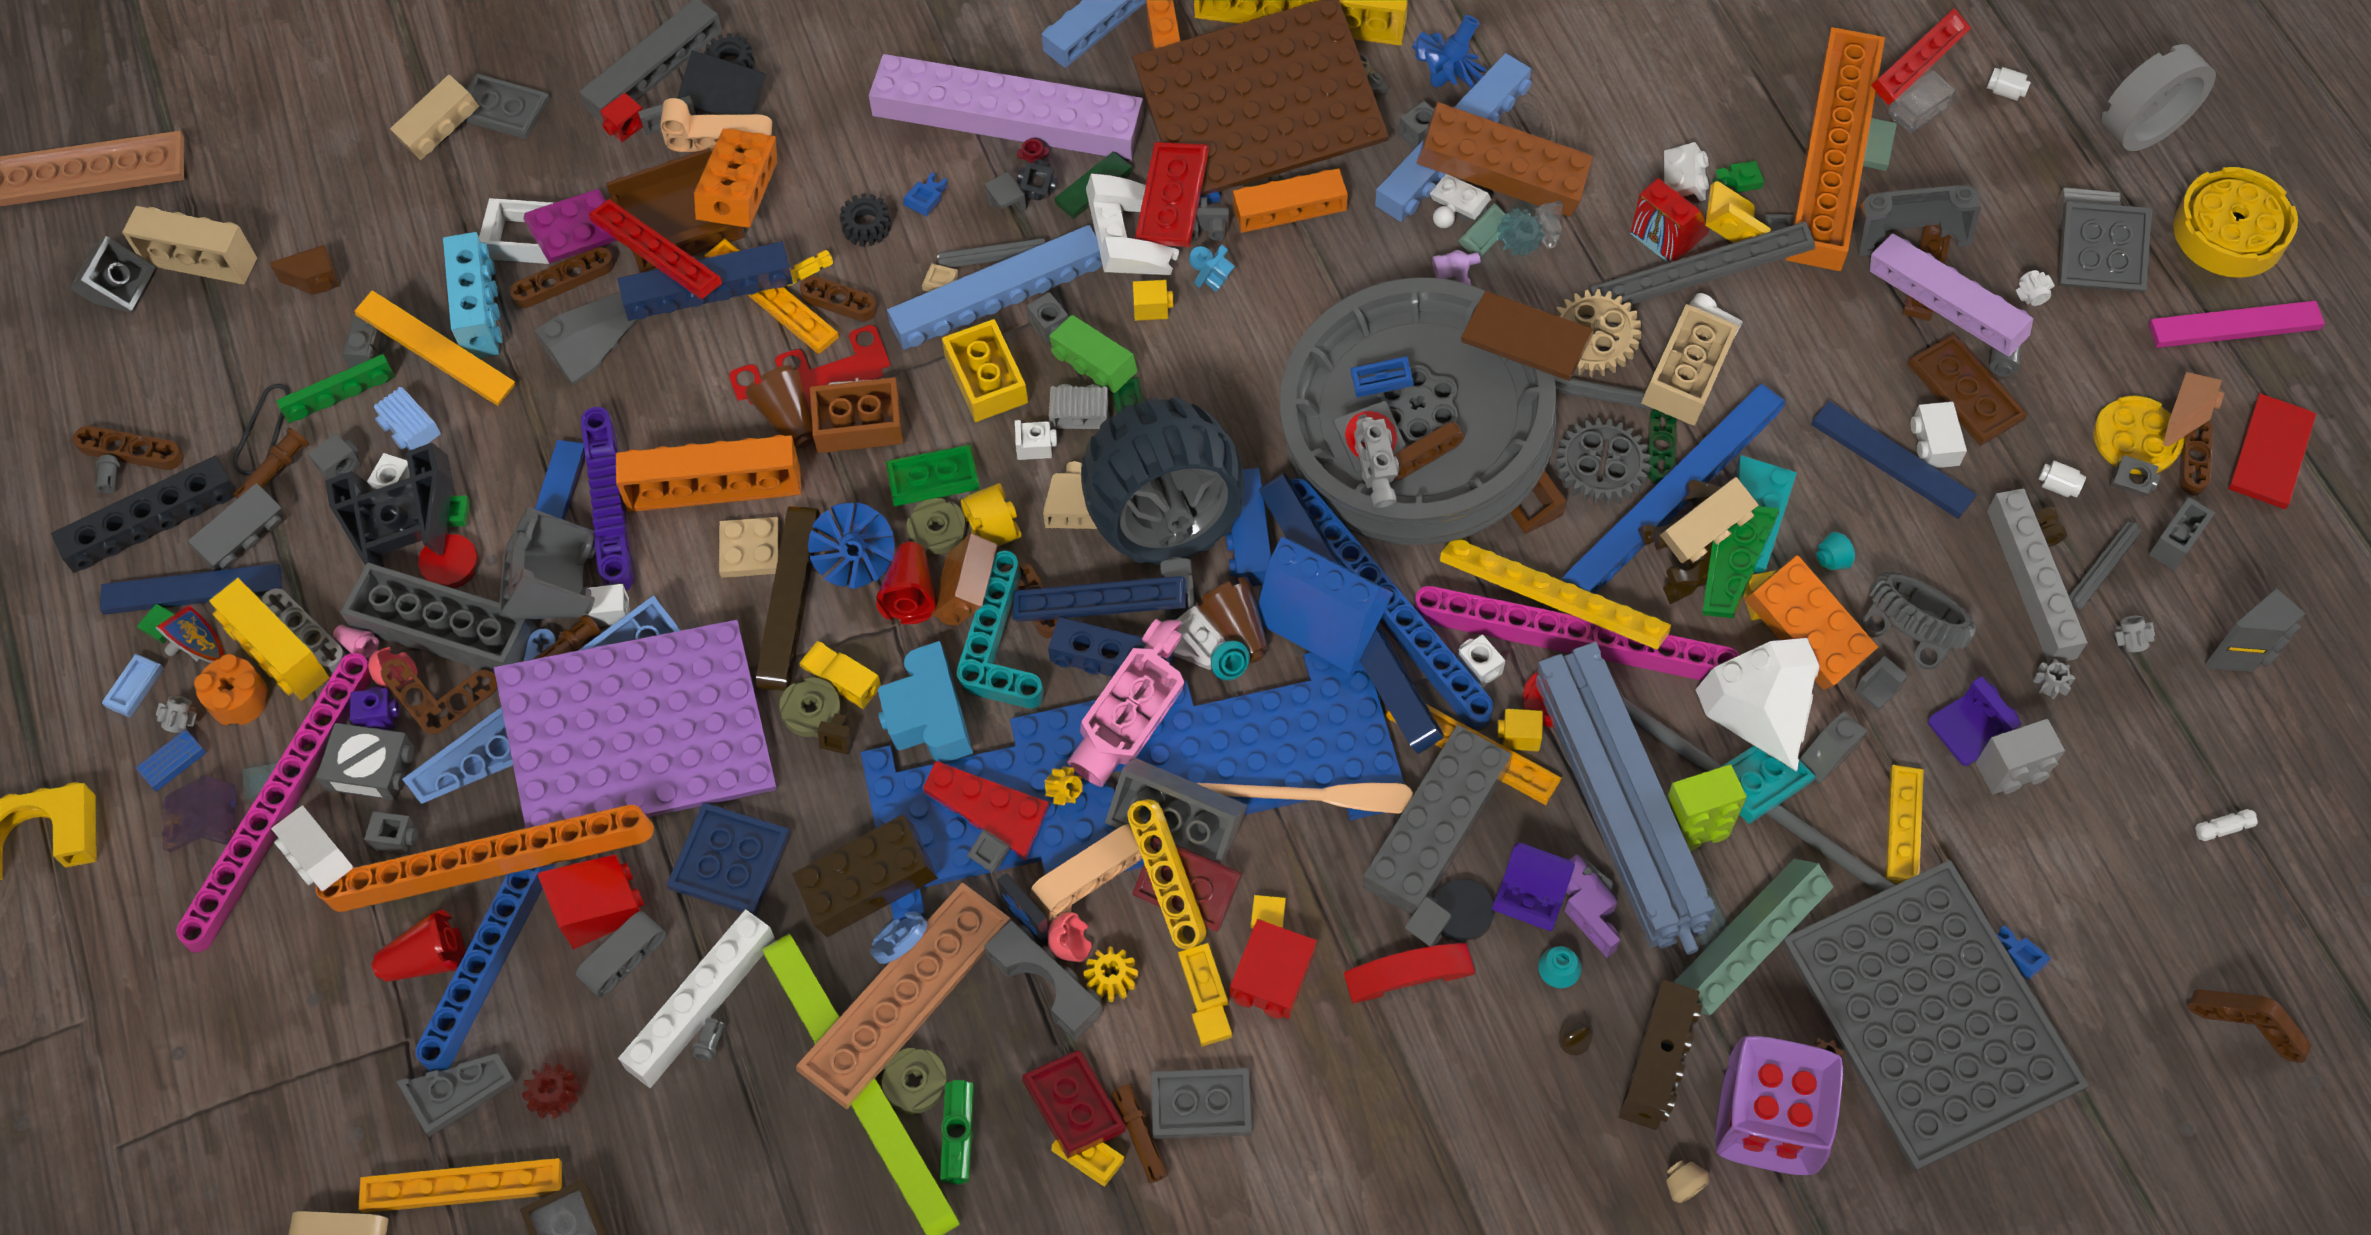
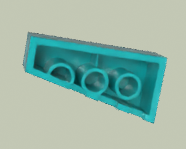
M1740 455L1734 471V478H1738L1757 502L1758 506L1779 508V515L1753 573L1759 574L1766 571L1797 472Z

